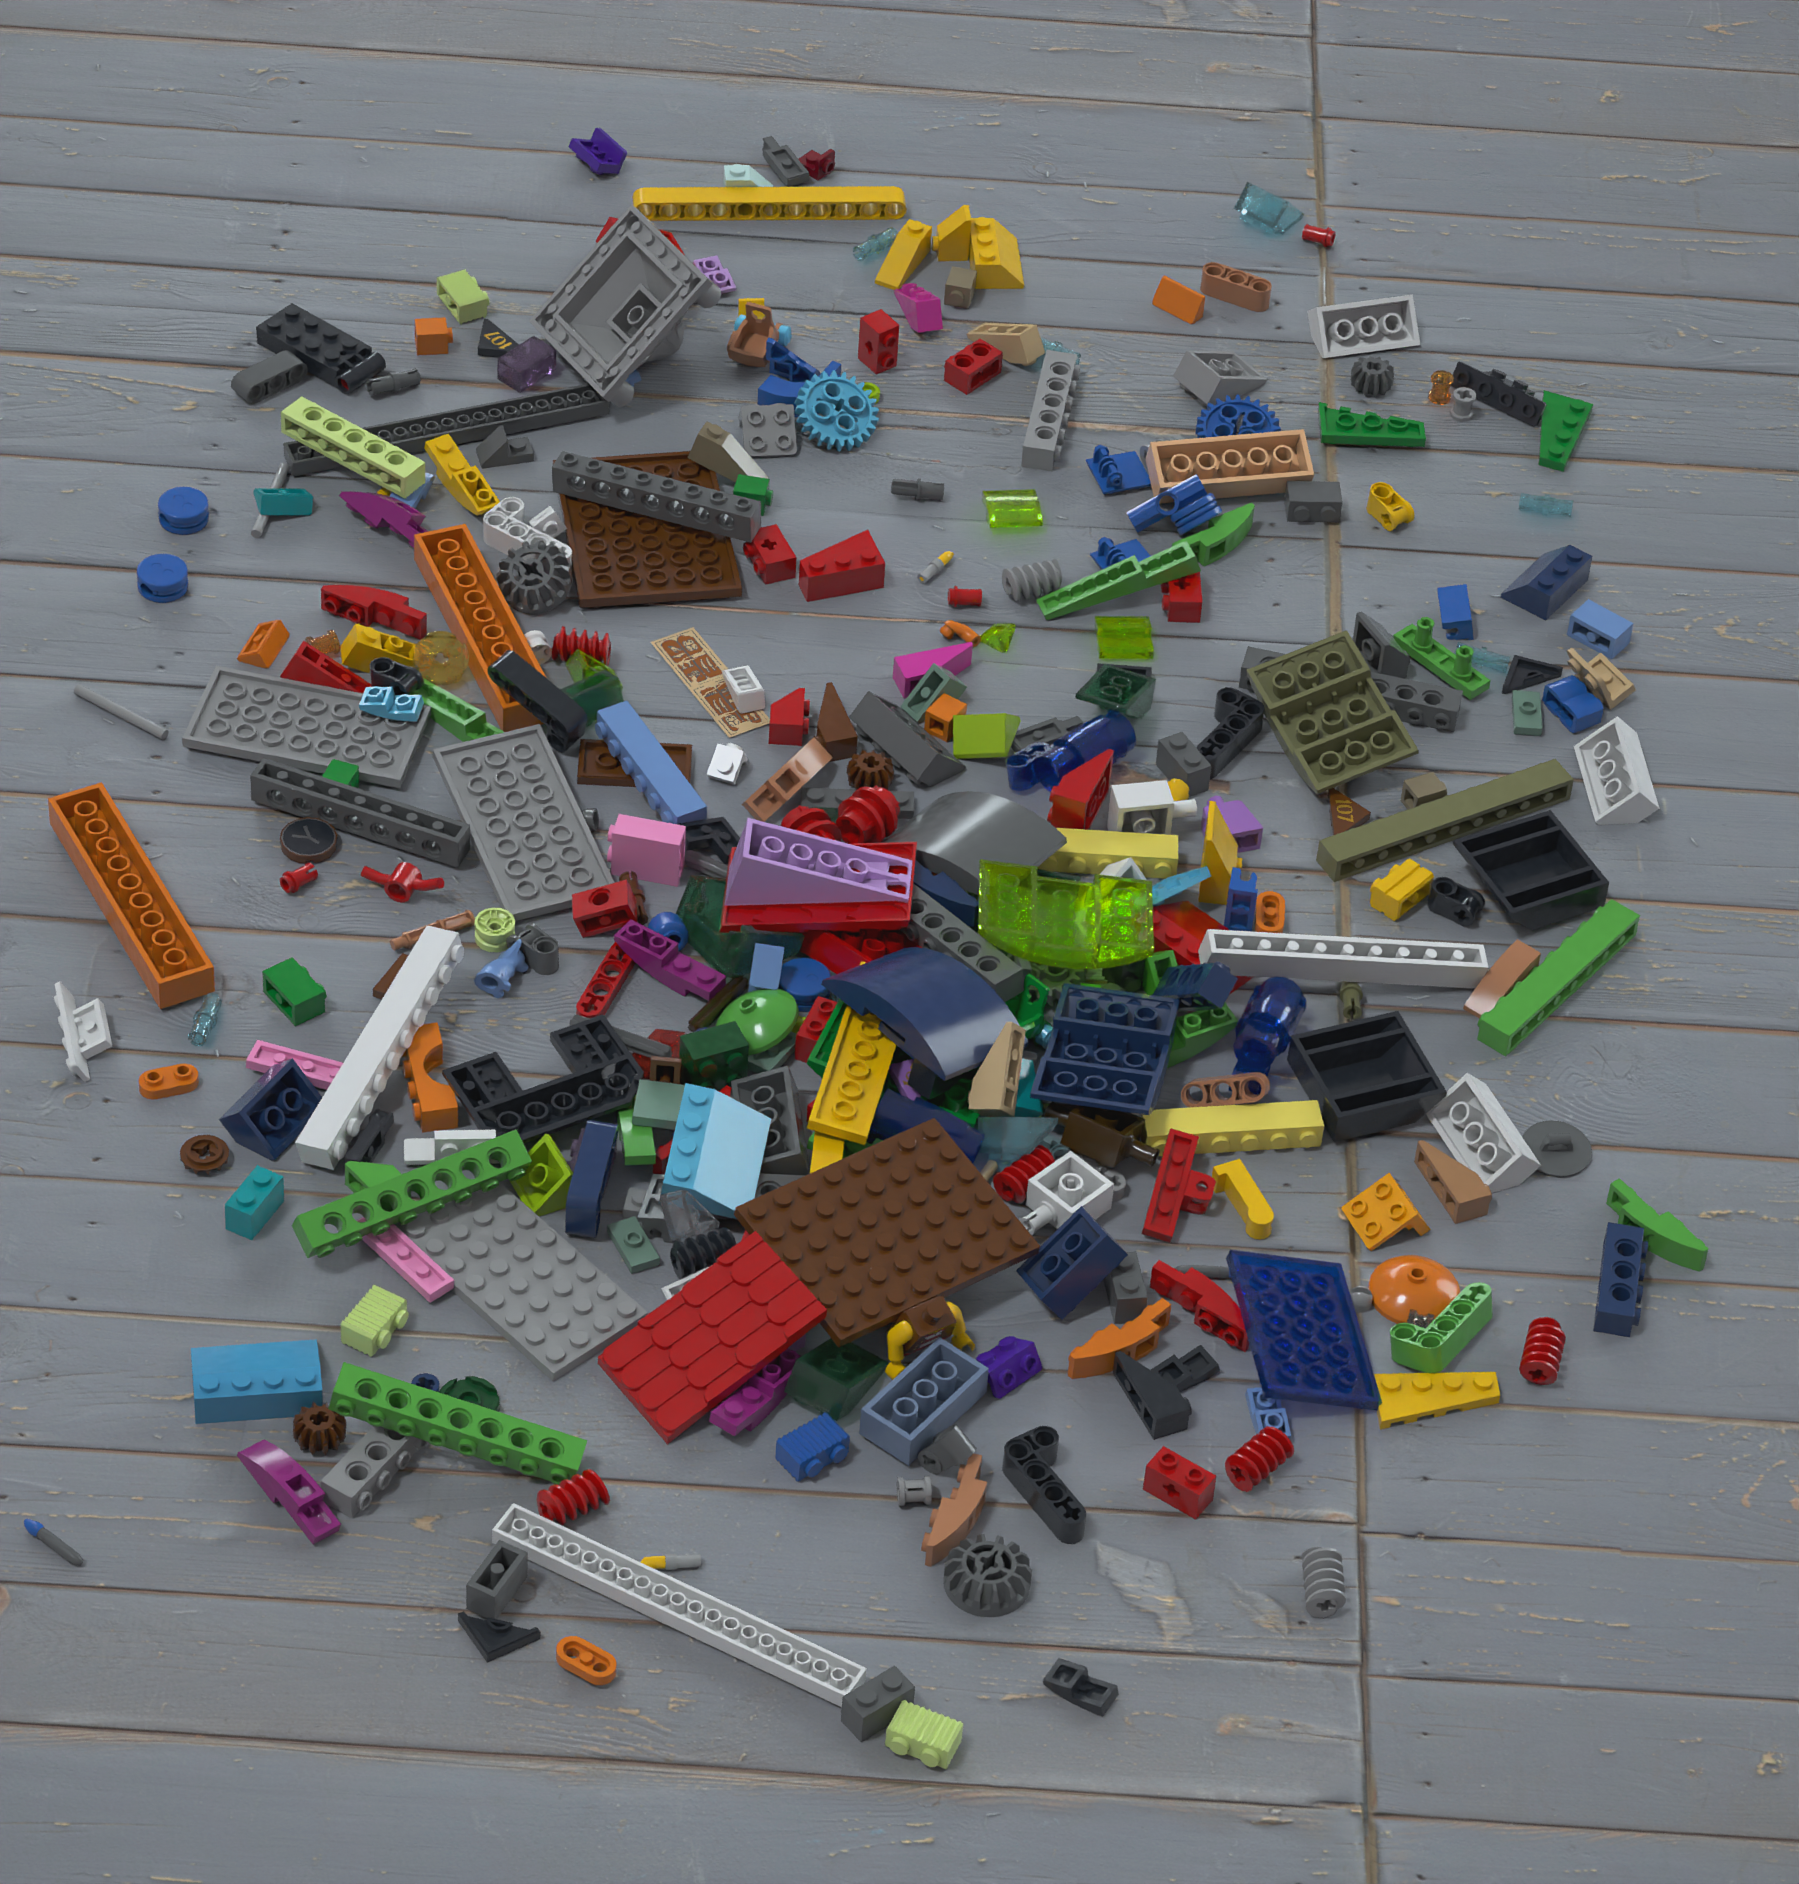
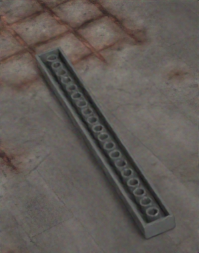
M583 384L363 427L362 429L410 454L425 451L426 441L446 434L451 436L455 444L486 439L500 425L503 426L507 435L609 414L610 402L605 400L590 384ZM298 441L283 443L284 457L293 476L344 467Z

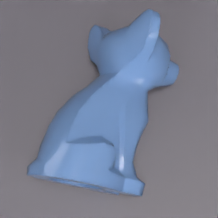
M519 938L510 948L502 952L498 959L487 963L476 974L474 982L478 988L492 994L495 998L503 997V990H510L511 984L509 979L514 976L515 971L523 973L528 969V965L525 963V955L519 949L522 940Z

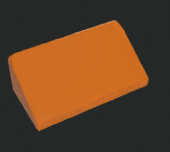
M1164 275L1156 290L1152 304L1189 324H1194L1203 317L1205 296Z
M274 620L258 624L239 653L238 661L261 668H269L289 638V632L282 621Z

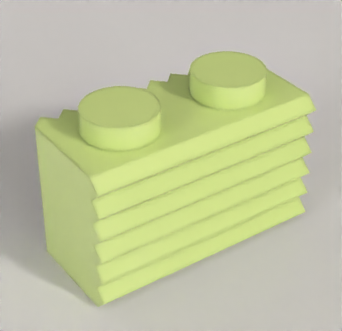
M466 269L437 277V295L461 325L463 322L467 323L468 320L471 322L473 319H481L482 316L484 318L487 316L489 297L485 291L480 290L475 277H471L466 272Z
M373 1285L372 1289H369V1292L359 1301L358 1305L356 1304L351 1313L349 1312L348 1317H345L344 1321L342 1320L341 1342L349 1347L352 1346L353 1349H358L359 1352L362 1351L364 1354H368L370 1357L379 1348H386L396 1328H403L407 1322L409 1315L407 1312V1299L377 1285Z
M903 1700L886 1729L885 1746L898 1755L908 1754L918 1758L929 1767L939 1766L947 1769L961 1743L963 1723L950 1719L949 1716L945 1717L943 1714L932 1712L930 1709L926 1710L924 1707L920 1708L919 1705Z

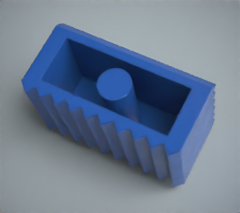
M824 1412L823 1415H819L807 1424L804 1423L802 1427L799 1426L797 1430L794 1429L787 1435H783L782 1438H778L776 1441L775 1458L784 1466V1469H787L788 1473H791L792 1477H795L796 1481H800L807 1476L812 1478L818 1475L822 1468L832 1462L839 1463L845 1459L849 1453L850 1436L828 1413Z

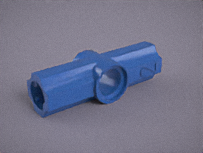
M1195 474L1126 513L1138 533L1207 495V492L1198 475ZM1167 495L1174 499V507L1170 511H1164L1160 508L1159 501L1163 496Z

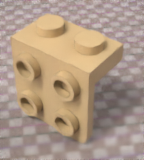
M1573 648L1567 650L1570 658L1567 662L1576 673L1574 676L1582 681L1590 690V693L1600 699L1608 709L1612 710L1636 691L1634 684L1602 653H1599L1587 663Z

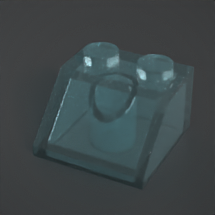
M1249 182L1245 185L1233 208L1240 213V219L1249 224L1256 221L1261 224L1260 229L1272 235L1274 231L1283 235L1304 216V213L1290 202Z
M978 1117V1153H989V1159L1019 1160V1154H1030L1058 1124V1118Z

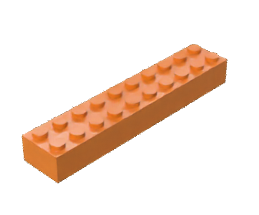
M461 524L414 534V560L500 729L508 732L537 724H544L495 684L488 675L487 668L507 650H511L545 676L467 525Z
M97 783L48 798L50 825L160 1009L215 992L213 964L103 783Z

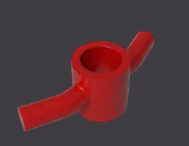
M407 862L399 863L391 875L383 874L367 866H364L361 872V877L384 885L386 894L392 900L400 903L407 902L415 890L430 891L444 887L443 878L422 880L420 870Z

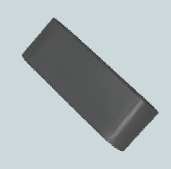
M285 350L238 372L231 381V388L248 403L255 404L302 381L307 374L308 368L294 354Z

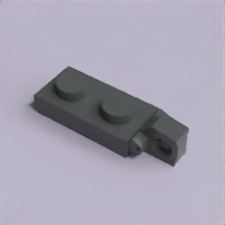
M772 136L763 138L762 150L764 159L786 187L809 181V172L788 145L780 146Z
M1078 716L1064 721L1058 720L1055 717L1016 732L1011 748L1020 759L1068 743L1083 735V721Z

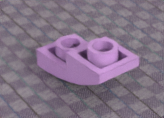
M717 255L693 261V264L720 288L721 294L736 291V286L728 269H723Z

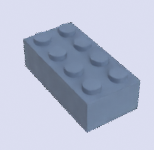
M939 1337L861 1409L859 1434L909 1466L918 1458V1454L924 1448L933 1443V1437L938 1432L953 1425L986 1394L989 1368Z

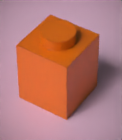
M446 317L415 319L417 355L448 354V343H453L452 328H447Z
M943 693L926 710L924 729L929 734L948 742L953 737V715H966L967 704Z

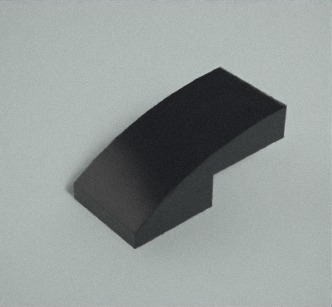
M1199 1345L1179 1359L1175 1354L1151 1369V1371L1175 1385L1180 1392L1209 1379L1220 1372L1219 1364L1204 1347Z
M1061 1658L1057 1659L1043 1679V1684L1060 1697L1102 1717L1119 1695L1117 1685L1090 1677L1086 1666Z

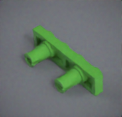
M1422 617L1421 620L1417 621V626L1412 623L1393 635L1395 641L1408 655L1453 688L1462 690L1463 695L1471 700L1489 689L1491 680L1471 666L1474 654L1473 649L1466 645L1460 646V648H1457L1455 655L1432 638L1435 623L1431 618Z

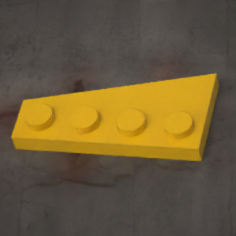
M1496 1372L1373 1374L1372 1377L1380 1430L1390 1428L1391 1423L1403 1421L1404 1424L1417 1422L1418 1417L1433 1414L1434 1418L1446 1415V1412L1449 1410L1459 1409L1460 1411H1467L1498 1404L1500 1400Z

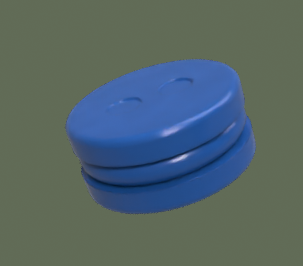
M175 487L164 492L158 500L160 525L171 533L179 535L193 534L202 530L208 523V499L198 489Z
M1213 493L1205 495L1170 515L1172 523L1175 522V526L1178 528L1177 532L1179 535L1185 534L1222 512L1220 505L1217 506V502L1214 500L1215 496Z
M155 554L146 557L137 567V587L139 593L147 600L158 603L172 602L181 598L188 589L187 565L182 559L171 554Z
M810 958L792 959L781 967L778 989L784 990L794 997L799 1012H809L818 996L829 999L830 991L822 985V981L831 977L828 968L817 960Z

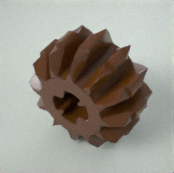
M862 750L861 754H853L852 759L847 765L846 773L848 774L849 786L855 787V789L864 786L873 788L877 785L888 790L894 779L892 759L886 758L885 752L877 754L875 750L868 753Z
M313 1401L311 1408L302 1406L300 1414L295 1415L293 1420V1438L295 1442H298L301 1450L309 1449L312 1456L317 1451H322L325 1456L328 1449L337 1451L340 1443L344 1442L346 1438L345 1417L337 1412L328 1410L329 1405L327 1402L322 1406H317Z

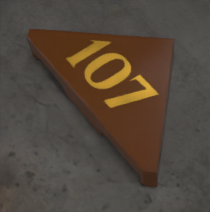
M1335 788L1328 789L1333 835L1362 826L1370 820V811Z

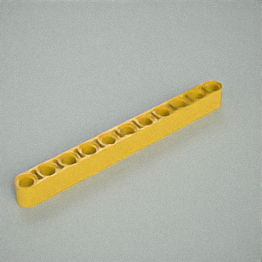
M895 186L643 187L637 189L632 196L633 206L650 221L896 220L902 218L907 211L904 191Z

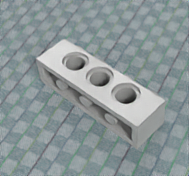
M373 1426L320 1481L321 1489L325 1492L323 1501L328 1506L352 1519L360 1510L368 1507L373 1496L380 1489H385L399 1469L403 1470L408 1465L411 1457L419 1449L425 1448L428 1442L412 1436L401 1435L396 1431L381 1426Z

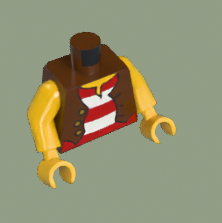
M938 1296L904 1311L886 1330L888 1359L891 1361L885 1369L887 1376L893 1380L906 1368L901 1363L905 1356L930 1346L939 1337L944 1340L954 1335L951 1339V1344L962 1351V1348L968 1345L973 1351L975 1344L965 1332L966 1326L960 1308L951 1302H946L943 1296Z

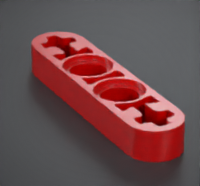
M616 942L609 949L577 1002L576 1015L579 1014L590 1019L602 1014L605 1016L636 964ZM619 956H623L622 962L619 961ZM613 970L619 972L620 974L612 977L606 975L605 973L607 971ZM602 989L608 993L600 996L596 995L594 991Z

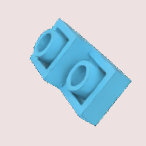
M374 686L366 687L359 703V708L367 713L387 719L417 722L424 701L422 695H395L393 687Z

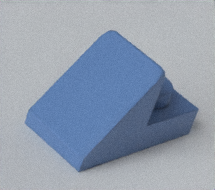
M755 943L748 992L762 988L778 990L784 947Z

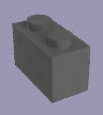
M1287 481L1284 499L1287 522L1340 523L1343 503L1340 482Z
M1180 732L1158 740L1156 766L1170 781L1176 778L1184 781L1189 787V797L1208 791L1211 765L1187 736Z
M1136 1251L1126 1252L1128 1256L1103 1279L1114 1324H1124L1128 1321H1133L1141 1315L1147 1306L1148 1296Z
M499 1540L466 1584V1609L485 1618L497 1619L527 1578L528 1552Z
M894 1665L843 1696L841 1722L860 1742H863L889 1726L903 1700L914 1704L915 1686Z

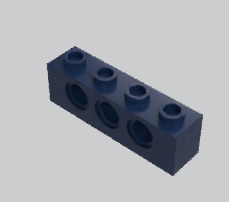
M1217 961L1215 963L1168 967L1152 995L1180 999L1179 1012L1221 1009L1238 978L1230 973L1231 969L1228 966Z
M1611 1222L1607 1224L1603 1242L1594 1332L1630 1337L1632 1325L1638 1326L1641 1308L1636 1307V1303L1641 1304L1643 1285H1638V1281H1643L1646 1263H1640L1641 1259H1646L1648 1241H1643L1644 1228Z

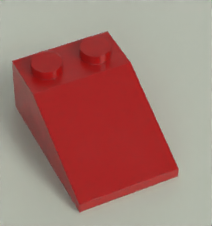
M1107 749L1064 775L1059 785L1053 786L1049 802H1052L1053 806L1048 813L1047 822L1051 823L1055 828L1090 829L1109 793L1114 750Z

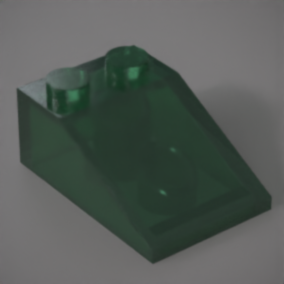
M1104 664L1076 693L1075 698L1098 705L1103 710H1115L1124 713L1129 718L1142 719L1151 709L1156 679Z
M830 1338L796 1360L784 1392L791 1395L796 1402L811 1406L820 1411L821 1415L826 1412L833 1420L838 1421L855 1408L885 1372L889 1362L852 1342L838 1347Z

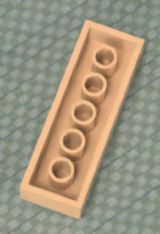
M1304 429L1150 442L1145 458L1154 497L1195 474L1198 475L1207 494L1213 493L1215 499L1285 493L1287 481H1312L1314 477ZM1166 495L1160 499L1159 504L1174 502V499Z

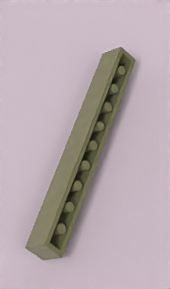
M1556 759L1539 763L1521 771H1516L1498 779H1493L1489 782L1319 840L1316 861L1333 882L1570 800L1574 779Z

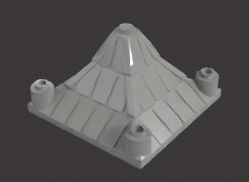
M631 204L529 322L605 400L617 407H623L631 402L634 395L633 386L626 381L629 374L647 360H659L671 356L678 351L683 343L684 324L682 320L689 307L694 302L703 308L713 307L720 299L721 290L674 246L652 221Z

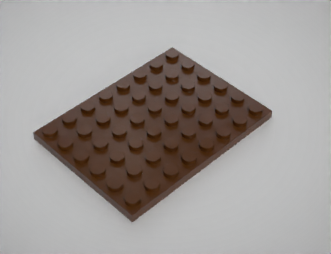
M690 451L591 457L592 459L720 491L716 472L689 459ZM558 493L563 523L567 527L565 530L567 544L572 549V570L580 608L742 596V585L731 537Z
M935 1118L735 1207L734 1216L749 1235L756 1231L763 1238V1241L773 1249L827 1309V1317L820 1322V1325L838 1347L896 1321L904 1311L938 1296L945 1298L1038 1254L1040 1249L1037 1241Z

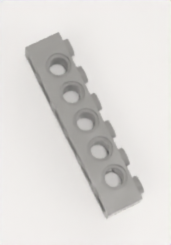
M1046 350L1023 444L1021 467L1052 471L1054 462L1060 461L1062 449L1060 445L1064 444L1065 429L1068 427L1069 413L1072 410L1073 397H1075L1077 381L1080 375L1081 365H1076L1077 354Z

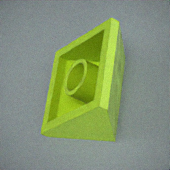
M1007 713L953 715V755L957 759L1007 757L1021 722L1020 717Z
M545 1134L528 1152L532 1162L526 1170V1175L510 1182L521 1201L539 1217L566 1208L568 1190L573 1176L572 1170L551 1136Z

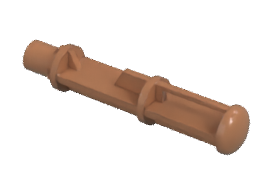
M465 910L463 913L443 920L439 919L423 927L402 932V936L390 940V945L394 951L401 948H412V944L417 943L426 926L450 931H457L469 926L472 927L475 924L474 914L470 910Z

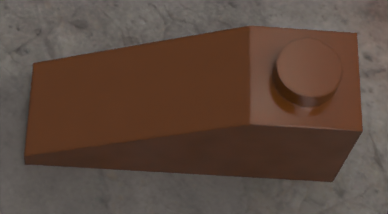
M832 682L826 684L817 723V736H814L833 757L829 762L852 758L853 754H857L858 741L855 729Z

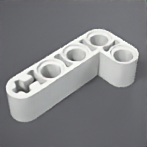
M516 497L505 498L484 515L483 540L490 547L508 555L509 549L513 548L516 551L521 548V542L527 541L532 545L536 544L537 540H543L546 545H556L559 551L565 554L572 572V549L568 545L525 524L524 503L521 499ZM528 554L522 558L524 560L529 558L537 559L540 555ZM544 558L541 563L545 572L549 575L550 563Z

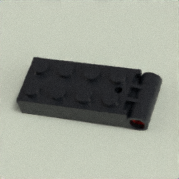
M293 303L256 326L257 343L275 354L285 350L290 351L307 365L309 373L338 388L343 394L351 393L363 385L367 379L373 378L386 368V362L382 355L378 352H372L371 346Z

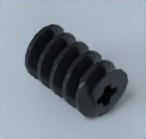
M722 1227L718 1230V1233L716 1231H709L707 1236L699 1234L695 1239L688 1237L684 1240V1243L682 1241H675L670 1251V1259L678 1279L684 1278V1270H687L689 1275L696 1273L695 1267L697 1266L702 1270L707 1268L708 1263L713 1265L718 1257L734 1247L736 1241L731 1231Z

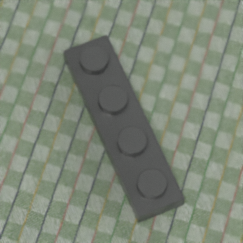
M801 787V806L820 808L828 816H838V807L841 802L851 797L857 789ZM890 791L899 802L900 814L897 818L912 819L914 817V792Z

